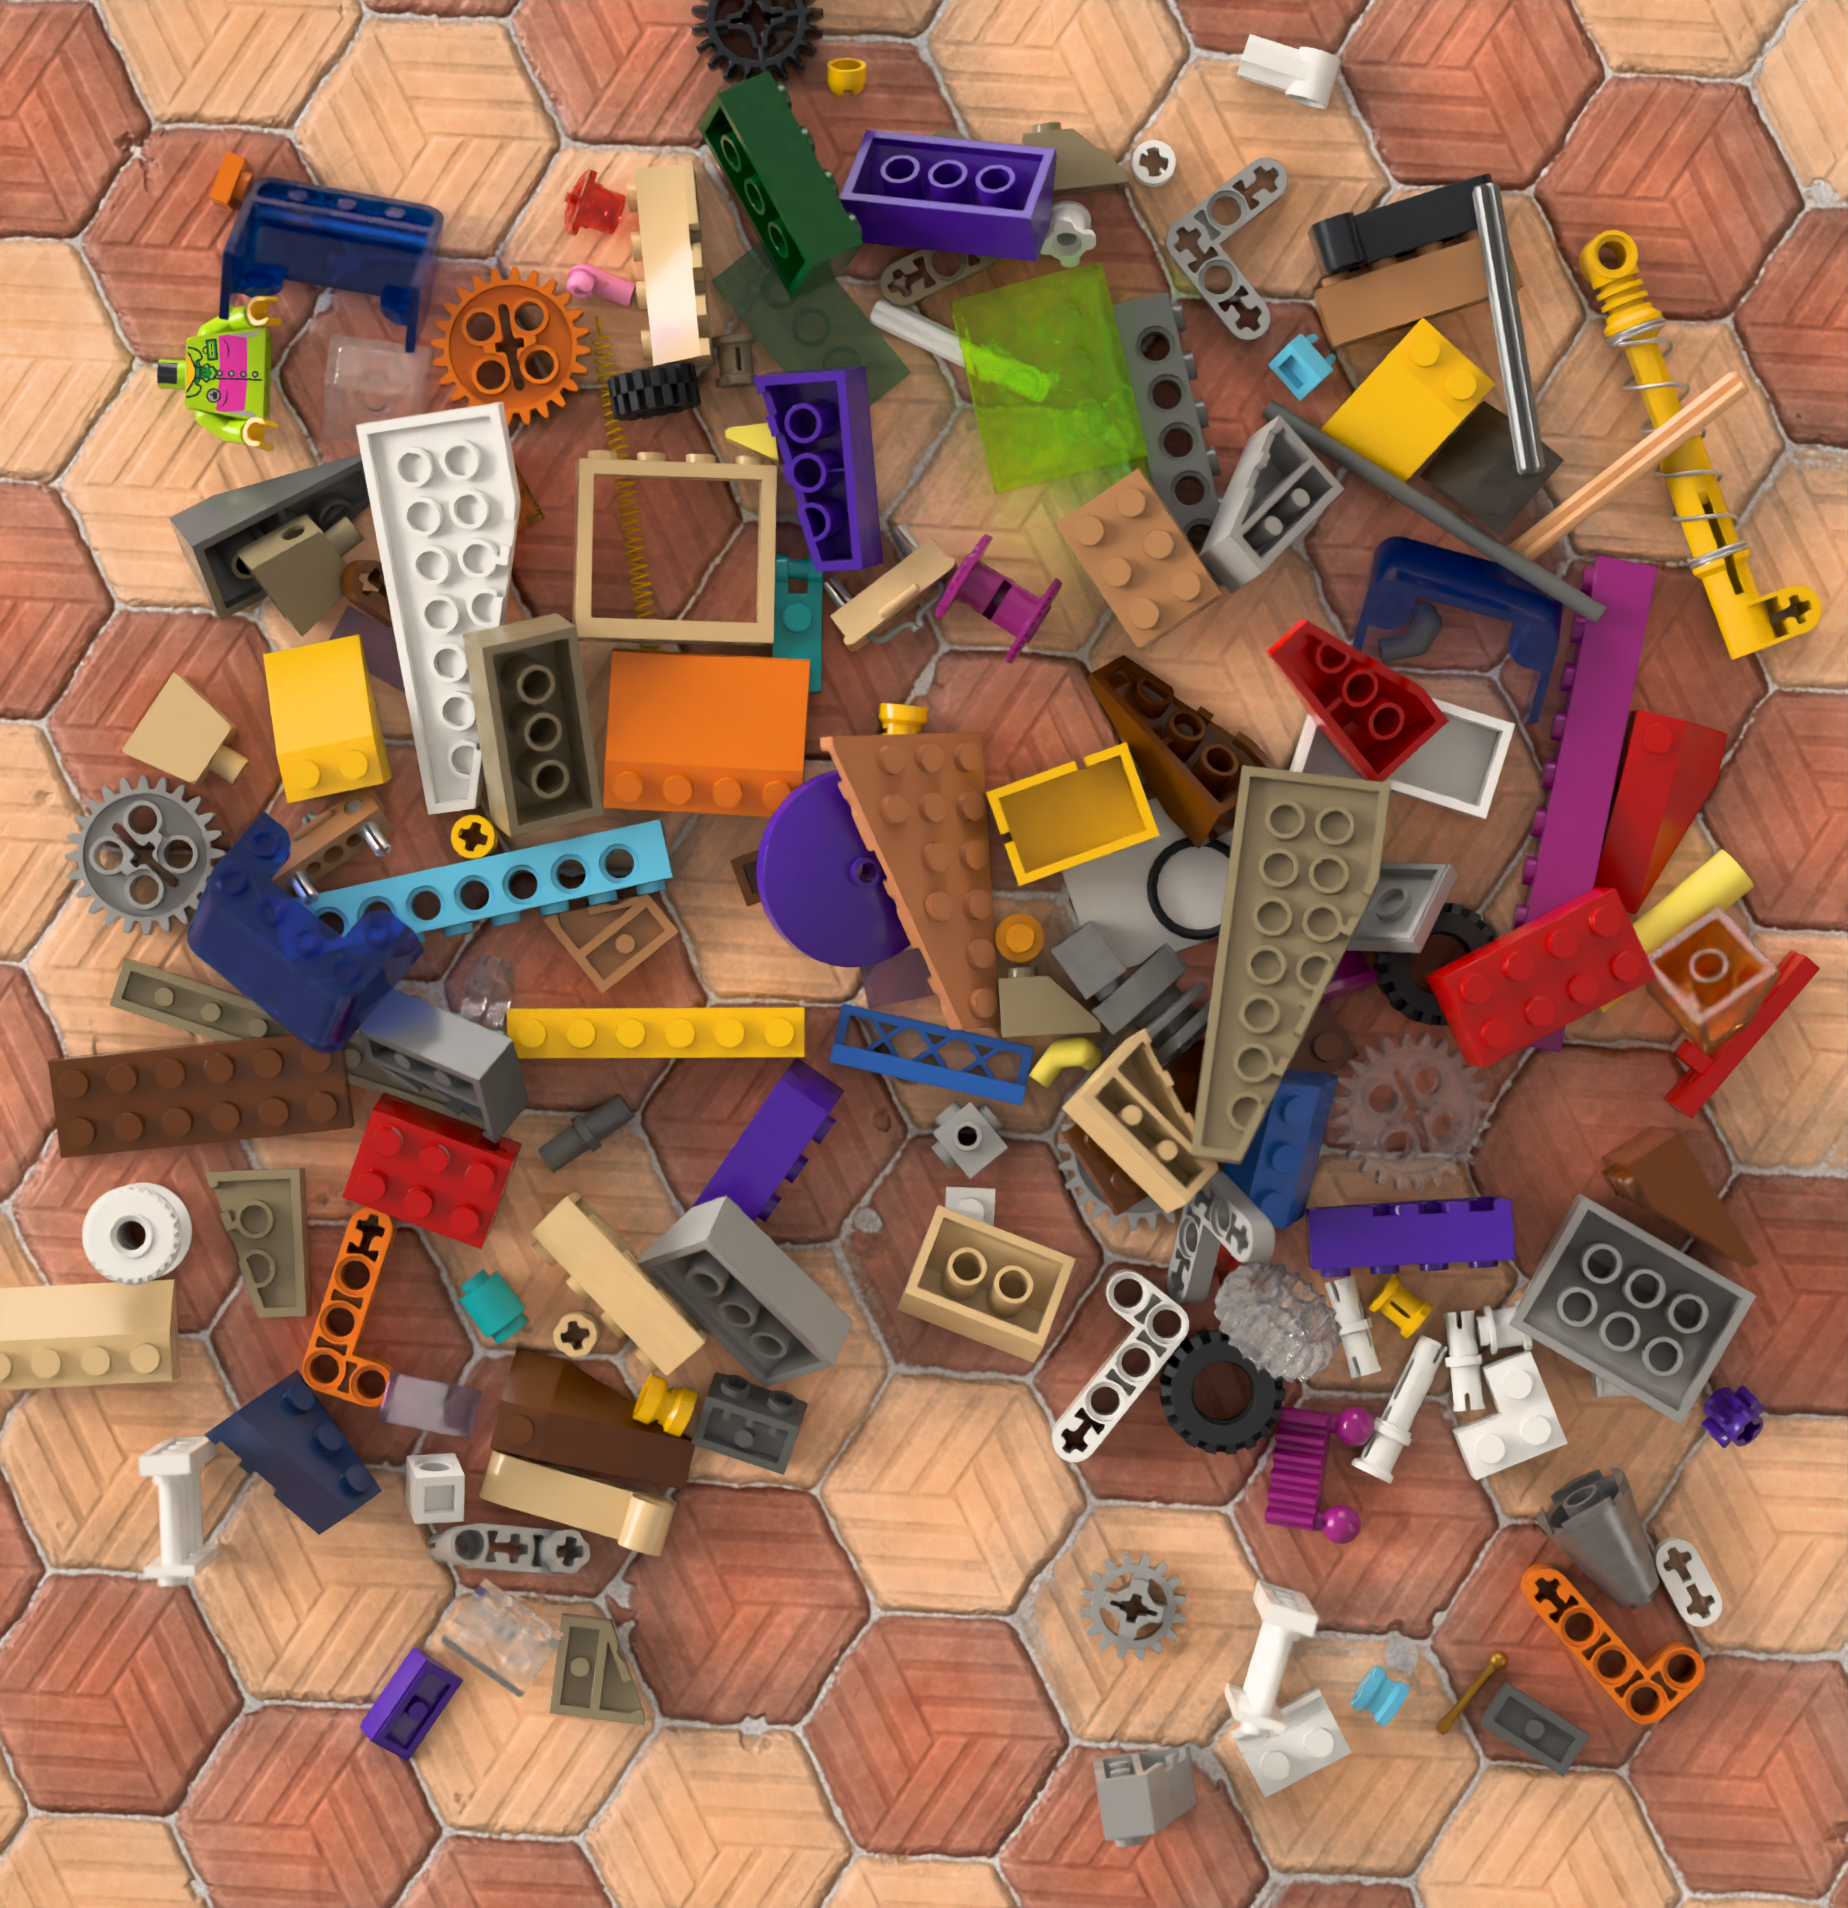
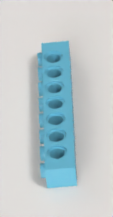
M659 819L318 893L319 899L317 902L309 895L307 897L313 904L311 906L304 905L300 898L273 903L285 960H299L300 969L329 963L327 953L347 949L348 958L376 953V943L395 939L397 948L426 942L424 932L442 928L444 936L450 937L473 932L472 922L491 918L493 927L522 921L520 912L534 908L540 909L541 916L569 911L568 901L587 897L589 906L618 900L616 891L636 887L637 896L666 890L664 880L675 878L663 820ZM616 850H626L634 859V868L625 878L613 877L607 868V860ZM570 860L579 861L586 871L583 884L575 889L566 888L559 879L561 866ZM527 870L536 877L537 890L532 897L519 899L512 892L511 881L518 872ZM474 881L482 882L489 891L487 904L478 910L469 908L463 899L465 887ZM427 891L436 894L441 902L439 914L431 920L422 919L415 909L417 898ZM377 902L387 904L393 915L391 924L382 931L373 929L367 920L369 908ZM331 912L338 914L344 922L343 934L335 941L326 940L319 930L321 919Z

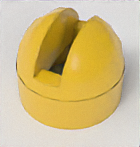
M840 58L827 63V82L832 93L843 98L844 90H850L851 97H855L863 90L866 81L865 62L852 58Z

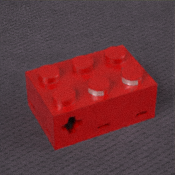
M383 1092L370 1115L342 1198L482 1249L492 1230L522 1143L502 1136L495 1144L483 1136L485 1129Z

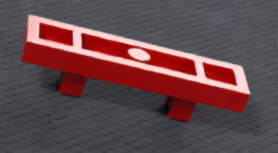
M1793 950L1788 952L1769 976L1758 967L1754 968L1749 964L1737 979L1753 993L1752 996L1704 1051L1693 1042L1684 1039L1673 1054L1689 1069L1663 1099L1675 1110L1692 1119L1820 968L1807 956Z

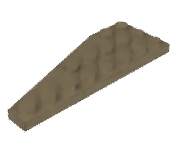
M1242 765L1190 1157L1192 1159L1241 1165L1379 884L1391 783Z

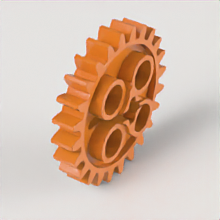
M512 267L508 280H503L498 270L493 268L491 271V283L486 285L477 275L472 276L475 290L469 293L464 288L458 286L456 291L462 300L457 306L450 302L444 301L443 306L451 315L450 320H435L434 322L437 328L445 332V338L431 340L432 347L444 351V355L436 358L432 363L435 368H448L449 371L439 380L442 387L457 385L450 398L454 404L461 402L465 398L469 399L467 407L503 402L508 429L511 428L515 415H520L524 424L527 427H531L532 412L537 410L544 419L549 420L550 412L548 405L554 402L563 409L567 407L561 395L564 390L576 394L580 392L578 386L571 380L573 375L584 376L589 373L587 368L577 363L578 358L592 355L591 348L579 345L578 340L586 338L591 334L589 328L575 327L574 325L584 315L582 309L578 308L567 311L566 307L573 298L571 293L568 291L556 298L554 296L557 287L556 280L552 278L543 287L538 286L539 273L536 270L529 274L526 281H521L517 267ZM501 305L508 307L514 338L518 343H524V347L517 350V358L524 381V389L521 391L515 388L509 357L505 352H499V348L506 346V337L499 314V307ZM528 306L538 307L544 313L542 324L533 331L523 330L517 324L519 313ZM479 317H489L495 322L494 334L485 341H476L471 338L469 333L471 323ZM539 354H546L554 361L552 373L544 379H535L528 373L529 361ZM499 365L505 369L506 378L499 388L486 389L481 386L480 374L485 367Z

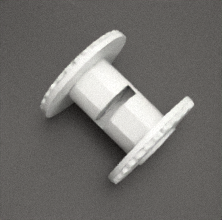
M134 1183L105 1193L92 1205L83 1224V1246L90 1263L104 1277L121 1284H142L171 1272L182 1262L192 1241V1221L183 1201L168 1188L154 1183ZM133 1221L140 1223L145 1229L146 1239L143 1245L135 1243L131 1238L130 1226Z

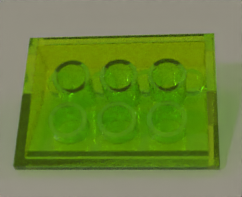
M1102 262L1051 273L950 302L995 494L1134 464L1148 456Z

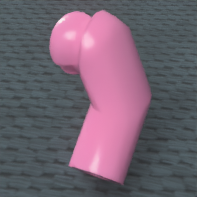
M587 263L574 266L568 273L567 289L573 296L587 298L592 294L630 307L636 291V283L613 276Z

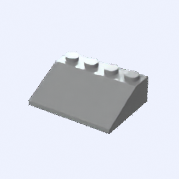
M1577 1193L1555 1231L1509 1325L1682 1424L1755 1300L1756 1295L1589 1198Z

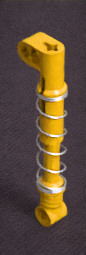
M1605 231L1584 246L1578 260L1579 269L1585 280L1591 283L1593 290L1601 291L1596 296L1598 302H1605V305L1600 308L1602 314L1609 313L1610 315L1605 319L1607 325L1603 332L1606 339L1605 342L1608 343L1607 347L1609 348L1617 347L1625 350L1634 375L1624 382L1622 388L1626 391L1640 390L1650 418L1639 427L1638 431L1642 434H1651L1682 410L1680 401L1689 393L1690 385L1671 381L1664 358L1672 351L1674 342L1664 338H1656L1660 329L1664 328L1667 323L1664 322L1665 318H1663L1662 312L1653 308L1651 302L1644 303L1643 299L1649 295L1647 290L1640 291L1639 287L1644 285L1643 279L1636 280L1635 278L1640 273L1637 266L1638 251L1636 244L1630 236L1622 231ZM1600 248H1609L1616 254L1618 260L1617 269H1607L1601 264L1598 256ZM1658 343H1668L1669 348L1661 354ZM1636 379L1638 386H1627ZM1674 387H1685L1686 390L1677 397ZM1652 422L1654 429L1643 430ZM1703 428L1701 435L1690 438L1659 462L1655 476L1665 480L1675 507V511L1670 518L1681 523L1691 550L1687 562L1691 565L1690 569H1692L1693 576L1701 579L1729 655L1731 660L1804 634L1815 628L1821 618L1822 607L1817 594L1809 587L1802 585L1788 586L1760 596L1748 563L1751 556L1750 545L1747 544V540L1740 541L1735 525L1739 521V516L1730 513L1719 486L1723 473L1714 470L1702 440L1707 433L1706 429ZM1763 601H1765L1769 615L1786 609L1789 606L1796 605L1798 608V615L1773 624L1778 638L1775 636Z

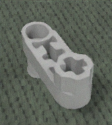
M484 1523L454 1526L446 1531L436 1532L428 1540V1544H436L435 1548L427 1549L430 1558L438 1563L448 1562L456 1566H466L468 1569L538 1575L577 1573L580 1567L589 1561L590 1545L583 1540L579 1531ZM511 1539L513 1545L519 1546V1554L511 1556L510 1560L507 1553L488 1552L489 1543H507ZM564 1547L565 1556L557 1558L556 1549Z

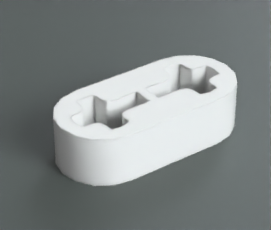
M1670 1537L1662 1540L1657 1544L1652 1560L1656 1572L1677 1612L1687 1623L1693 1626L1705 1627L1711 1625L1719 1618L1723 1602L1698 1551L1691 1543L1680 1537ZM1675 1548L1680 1553L1688 1552L1689 1557L1683 1560V1566L1689 1575L1688 1577L1681 1579L1674 1568H1664L1663 1563L1669 1560L1667 1553L1669 1549ZM1692 1584L1703 1597L1711 1596V1601L1706 1604L1708 1612L1703 1616H1700L1695 1610L1687 1612L1686 1607L1692 1603V1598L1686 1587Z

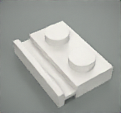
M1318 1687L1279 1707L1286 1723L1284 1735L1271 1731L1270 1738H1263L1246 1733L1240 1729L1241 1727L1231 1732L1264 1798L1352 1753Z

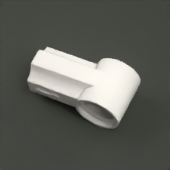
M1250 34L1236 77L1285 92L1287 98L1303 105L1326 109L1342 60L1335 55L1315 48L1300 47L1298 50Z

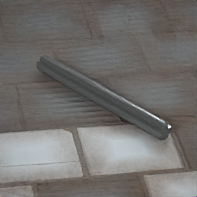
M1486 183L1474 187L1472 194L1518 473L1520 475H1534L1543 472L1545 461L1500 186L1497 183Z

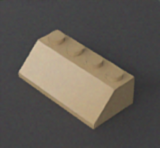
M175 1279L151 1280L135 1285L104 1282L0 1288V1390L168 1382L181 1377Z

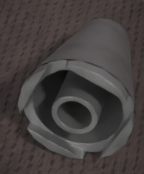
M1611 1468L1613 1475L1603 1477L1599 1469L1588 1472L1570 1481L1550 1496L1555 1505L1547 1513L1541 1507L1537 1513V1522L1552 1541L1617 1606H1629L1631 1609L1640 1608L1654 1598V1591L1659 1585V1579L1629 1482L1624 1473L1618 1468Z

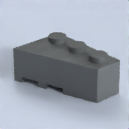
M393 988L358 1028L367 1061L416 1093H419L425 1087L448 1102L444 1107L445 1112L456 1119L463 1112L486 1127L483 1136L495 1144L529 1104L514 1041L506 1033L498 1029L490 1030L471 1022L467 1017L458 1012L450 1013L431 1005L427 1000L418 995L410 996Z

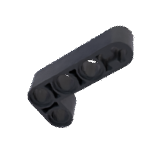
M1491 174L1472 177L1354 215V212H1347L1313 224L1308 231V236L1322 279L1344 271L1352 273L1368 268L1369 264L1387 257L1396 256L1399 258L1414 253L1417 248L1434 242L1443 241L1446 243L1461 238L1462 234L1477 229L1478 225L1472 193L1474 187L1478 185L1493 183Z

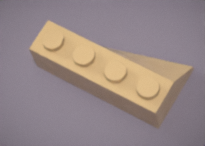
M690 163L634 169L635 182L626 183L629 213L638 212L640 231L631 232L634 262L643 261L645 281H636L639 311L648 310L650 330H641L644 360L653 359V366L658 365V367L672 363L674 365L678 363H693L695 367L715 366L694 165Z

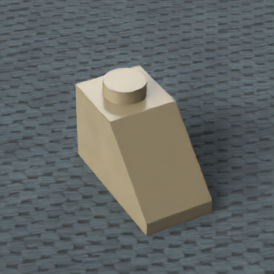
M1048 122L1033 125L1032 133L1023 134V146L1056 149L1057 160L1053 197L1127 189V171L1073 128L1061 129L1060 122Z
M1037 966L1007 968L1008 978H998L1002 1038L1101 1032L1100 1021L1047 975L1037 976Z

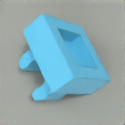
M1302 333L1299 334L1268 364L1299 401L1311 393L1334 370L1331 365L1335 362L1336 356L1331 353L1324 359L1312 346L1319 339L1316 334L1308 335L1306 338Z

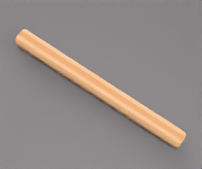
M1736 372L1728 373L1508 546L1534 561L1747 395L1749 389L1745 381Z

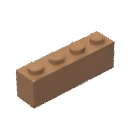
M1478 228L1462 234L1464 242L1445 248L1444 242L1438 241L1417 248L1415 250L1416 258L1398 263L1396 256H1391L1369 264L1370 273L1351 278L1350 272L1344 271L1322 279L1323 288L1317 289L1313 294V298L1330 351L1415 325L1422 318L1428 321L1490 301ZM1510 247L1516 289L1518 292L1523 286Z

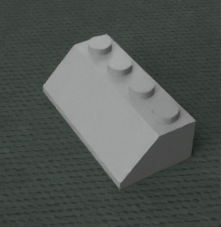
M727 1195L692 1207L641 1255L638 1264L764 1387L834 1366L853 1322L837 1306L835 1301L828 1297Z

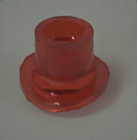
M587 169L580 176L571 193H566L564 201L567 202L564 226L565 231L569 235L576 236L580 227L584 229L591 228L612 235L619 224L626 197L596 182V170Z

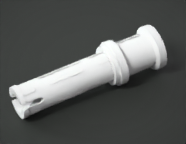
M1422 1334L1418 1337V1341L1413 1349L1414 1351L1400 1376L1381 1418L1376 1417L1374 1421L1372 1437L1366 1443L1360 1458H1354L1351 1465L1390 1484L1394 1478L1391 1471L1403 1446H1409L1412 1441L1410 1439L1412 1434L1408 1431L1413 1423V1419L1428 1392L1440 1363L1448 1351L1447 1346Z

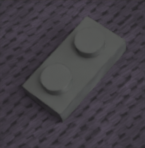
M1505 1680L1478 1721L1482 1726L1564 1777L1590 1736L1578 1726Z

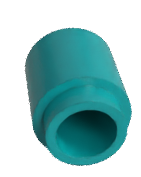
M482 1269L460 1286L465 1294L458 1301L485 1337L491 1336L497 1344L511 1337L529 1322L523 1313L525 1306L498 1271L488 1275Z

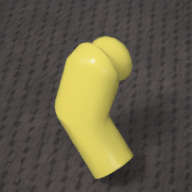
M1084 1036L1057 1039L1051 1043L1029 1076L1049 1089L1063 1068L1078 1066L1083 1067L1085 1070L1096 1068L1102 1060V1051L1095 1045L1092 1039Z

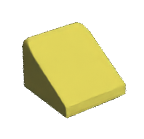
M768 423L728 427L725 430L726 439L729 443L780 464L776 436L772 437Z

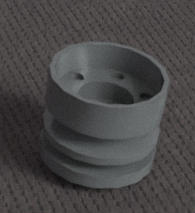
M1166 942L1123 980V984L1101 1000L1091 1012L1112 1035L1121 1032L1132 1024L1138 1032L1145 1028L1152 1041L1150 1044L1154 1047L1152 1051L1159 1064L1162 1065L1179 1057L1207 1031L1211 998L1197 1009L1192 1001L1207 987L1203 981L1193 984L1184 991H1181L1176 986L1189 966Z

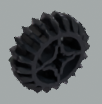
M703 0L709 5H696L692 7V16L706 20V22L698 23L691 27L692 35L694 37H708V39L702 41L696 47L697 52L701 56L715 51V54L707 63L708 68L714 72L723 64H727L728 66L723 75V79L727 83H731L734 80L738 71L743 73V82L752 78L753 75H759L769 70L771 74L777 72L780 82L787 84L790 80L785 69L786 66L790 64L795 71L803 73L806 67L798 55L802 53L811 58H815L817 55V48L806 40L823 38V29L818 26L809 25L811 22L824 18L822 8H807L816 0H791L796 9L785 11L784 7H771L764 0H757L758 11L761 12L763 20H771L770 25L764 24L765 31L761 32L762 45H758L757 34L754 33L752 25H744L745 20L751 21L750 14L754 13V0H746L744 7L739 12L729 14L727 19L722 20L717 19L720 9L726 0ZM798 25L797 32L789 46L778 55L770 58L769 42L772 36L777 32L788 30V26ZM730 34L731 38L742 37L747 39L753 46L755 60L735 55L722 43L719 36Z

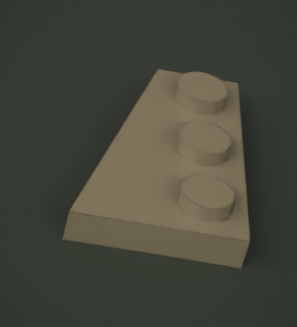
M305 1168L204 1172L210 1189L214 1188L223 1212L220 1215L226 1231H230L240 1260L238 1264L258 1317H302L312 1315Z

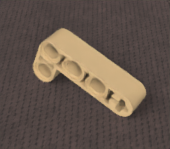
M496 1449L492 1450L479 1497L486 1501L619 1540L618 1544L625 1548L653 1556H661L677 1505L676 1501L654 1493L545 1461Z

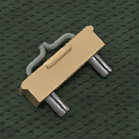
M905 524L897 526L915 549L913 552L894 528L891 535L908 557L854 598L851 597L837 577L829 578L846 600V604L843 603L827 581L823 584V588L839 608L830 617L845 636L844 643L848 650L857 651L870 640L874 643L882 644L892 639L905 628H909L915 633L925 625L923 621L924 613L941 601L946 592L944 584L953 578L958 570L955 559L953 557L947 558L932 538L921 546ZM938 589L937 595L918 609L915 616L917 624L911 621H903L885 635L877 636Z

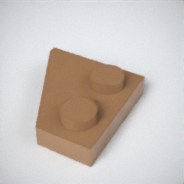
M650 894L553 914L543 920L602 994L607 992L680 932Z

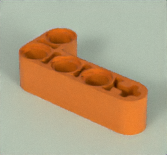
M365 1206L351 1217L302 1364L303 1378L309 1387L366 1407H375L383 1404L393 1396L398 1383L396 1371L389 1363L357 1352L396 1236L397 1221L393 1216ZM374 1214L379 1216L378 1225L385 1228L384 1234H378L373 1237L369 1247L370 1251L377 1250L379 1252L377 1258L366 1251H352L353 1243L358 1247L365 1244L368 1230L361 1227V1221L371 1219ZM361 1261L369 1268L370 1279L365 1287H354L346 1280L345 1269L349 1262ZM335 1308H345L352 1313L355 1323L350 1333L340 1334L331 1327L330 1314ZM319 1355H330L338 1362L339 1374L335 1380H323L316 1374L314 1365ZM375 1370L383 1375L386 1381V1389L382 1395L371 1396L363 1390L361 1377L365 1371Z
M1546 1563L1534 1564L1527 1568L1522 1575L1520 1586L1526 1601L1621 1709L1635 1722L1652 1724L1660 1720L1698 1687L1703 1680L1705 1674L1704 1661L1692 1647L1683 1642L1674 1641L1663 1645L1641 1664L1575 1587L1554 1566ZM1541 1577L1547 1582L1555 1578L1556 1580L1551 1584V1587L1565 1603L1556 1608L1545 1595L1539 1594L1534 1597L1539 1591L1535 1584L1536 1581ZM1555 1612L1552 1617L1549 1616L1550 1613ZM1575 1613H1585L1590 1621L1586 1633L1579 1637L1567 1635L1565 1630L1567 1619ZM1608 1650L1620 1651L1622 1654L1620 1668L1614 1673H1601L1598 1669L1599 1657ZM1676 1655H1689L1692 1665L1688 1674L1682 1678L1670 1677L1668 1674L1670 1660ZM1641 1687L1652 1688L1655 1695L1653 1704L1648 1709L1642 1711L1632 1709L1630 1700L1635 1690Z

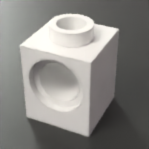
M456 1454L406 1456L405 1502L414 1523L463 1522L465 1474Z

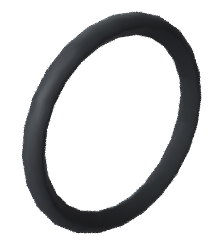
M1187 837L1169 845L1155 859L1149 871L1147 881L1148 901L1153 914L1170 932L1182 938L1192 940L1212 939L1220 935L1221 924L1204 930L1185 928L1176 924L1166 915L1158 899L1157 883L1163 865L1178 851L1188 847H1196ZM1214 839L1203 846L1213 848L1230 859L1231 847L1224 842Z

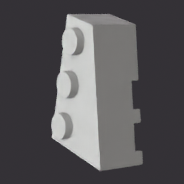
M1190 1745L1092 1759L1105 1841L1115 1840L1117 1847H1128L1145 1843L1146 1835L1156 1834L1198 1803Z

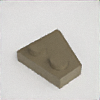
M562 1614L549 1713L644 1725L645 1712L612 1619Z

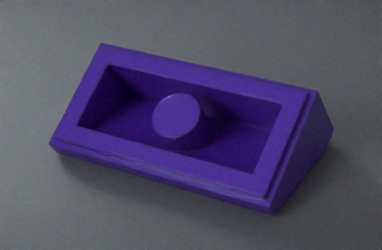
M413 1647L361 1722L360 1729L371 1742L409 1761L463 1682V1679L422 1650Z

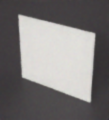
M1157 797L1148 800V804L1160 836L1061 871L1080 927L1091 921L1125 969L1143 963L1166 942L1176 952L1211 940H1192L1182 938L1170 932L1158 921L1150 907L1147 895V881L1149 871L1155 859L1175 841L1187 838L1183 831L1166 814ZM1234 828L1216 839L1231 847ZM1188 847L1171 856L1163 865L1157 883L1158 899L1166 915L1176 924L1194 930L1210 929L1221 924L1230 859L1223 853L1209 847H1201L1199 849L1197 847Z

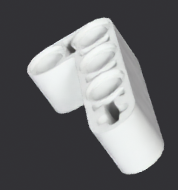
M1124 1268L1114 1272L1109 1277L1105 1286V1295L1109 1305L1115 1312L1132 1324L1133 1327L1057 1420L1052 1429L1051 1439L1055 1452L1060 1458L1068 1462L1077 1463L1084 1461L1093 1454L1185 1339L1189 1331V1319L1180 1304L1176 1303L1169 1295L1134 1269ZM1123 1279H1134L1141 1286V1296L1134 1304L1122 1305L1114 1298V1288ZM1165 1309L1176 1312L1180 1318V1325L1177 1331L1169 1336L1157 1334L1152 1326L1155 1315ZM1133 1348H1140L1149 1355V1365L1146 1370L1139 1374H1130L1121 1365L1124 1354ZM1110 1387L1118 1393V1404L1112 1411L1103 1413L1091 1406V1396L1098 1388ZM1082 1407L1092 1420L1103 1425L1099 1430H1095L1090 1423L1082 1434L1086 1444L1082 1448L1073 1445L1068 1450L1063 1447L1066 1440L1062 1432L1066 1428L1073 1432L1079 1428L1084 1419L1083 1416L1076 1413Z

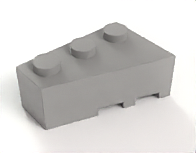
M1280 415L1248 438L1199 555L1231 594L1261 574L1344 490L1341 484Z

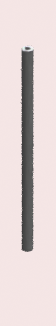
M1271 400L1267 405L1262 417L1272 421L1280 415L1305 444L1588 620L1597 624L1607 607L1279 403Z

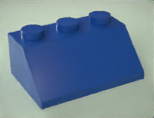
M1287 1069L1241 1165L1225 1163L1223 1172L1270 1220L1273 1228L1285 1229L1304 1217L1339 1079L1335 1074Z

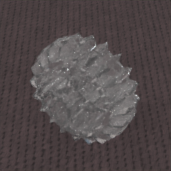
M1269 1260L1266 1262H1247L1245 1265H1240L1236 1270H1232L1224 1279L1223 1285L1218 1289V1294L1214 1298L1217 1306L1214 1315L1221 1321L1218 1329L1222 1333L1229 1335L1230 1341L1228 1344L1237 1347L1243 1353L1242 1359L1248 1358L1254 1362L1258 1371L1263 1368L1268 1370L1274 1379L1282 1375L1290 1383L1297 1379L1306 1382L1311 1376H1316L1320 1370H1325L1332 1362V1357L1342 1342L1339 1335L1342 1327L1334 1319L1337 1312L1326 1305L1327 1297L1318 1294L1313 1289V1283H1307L1301 1279L1298 1271L1294 1273L1287 1271L1285 1265L1281 1262L1275 1266Z

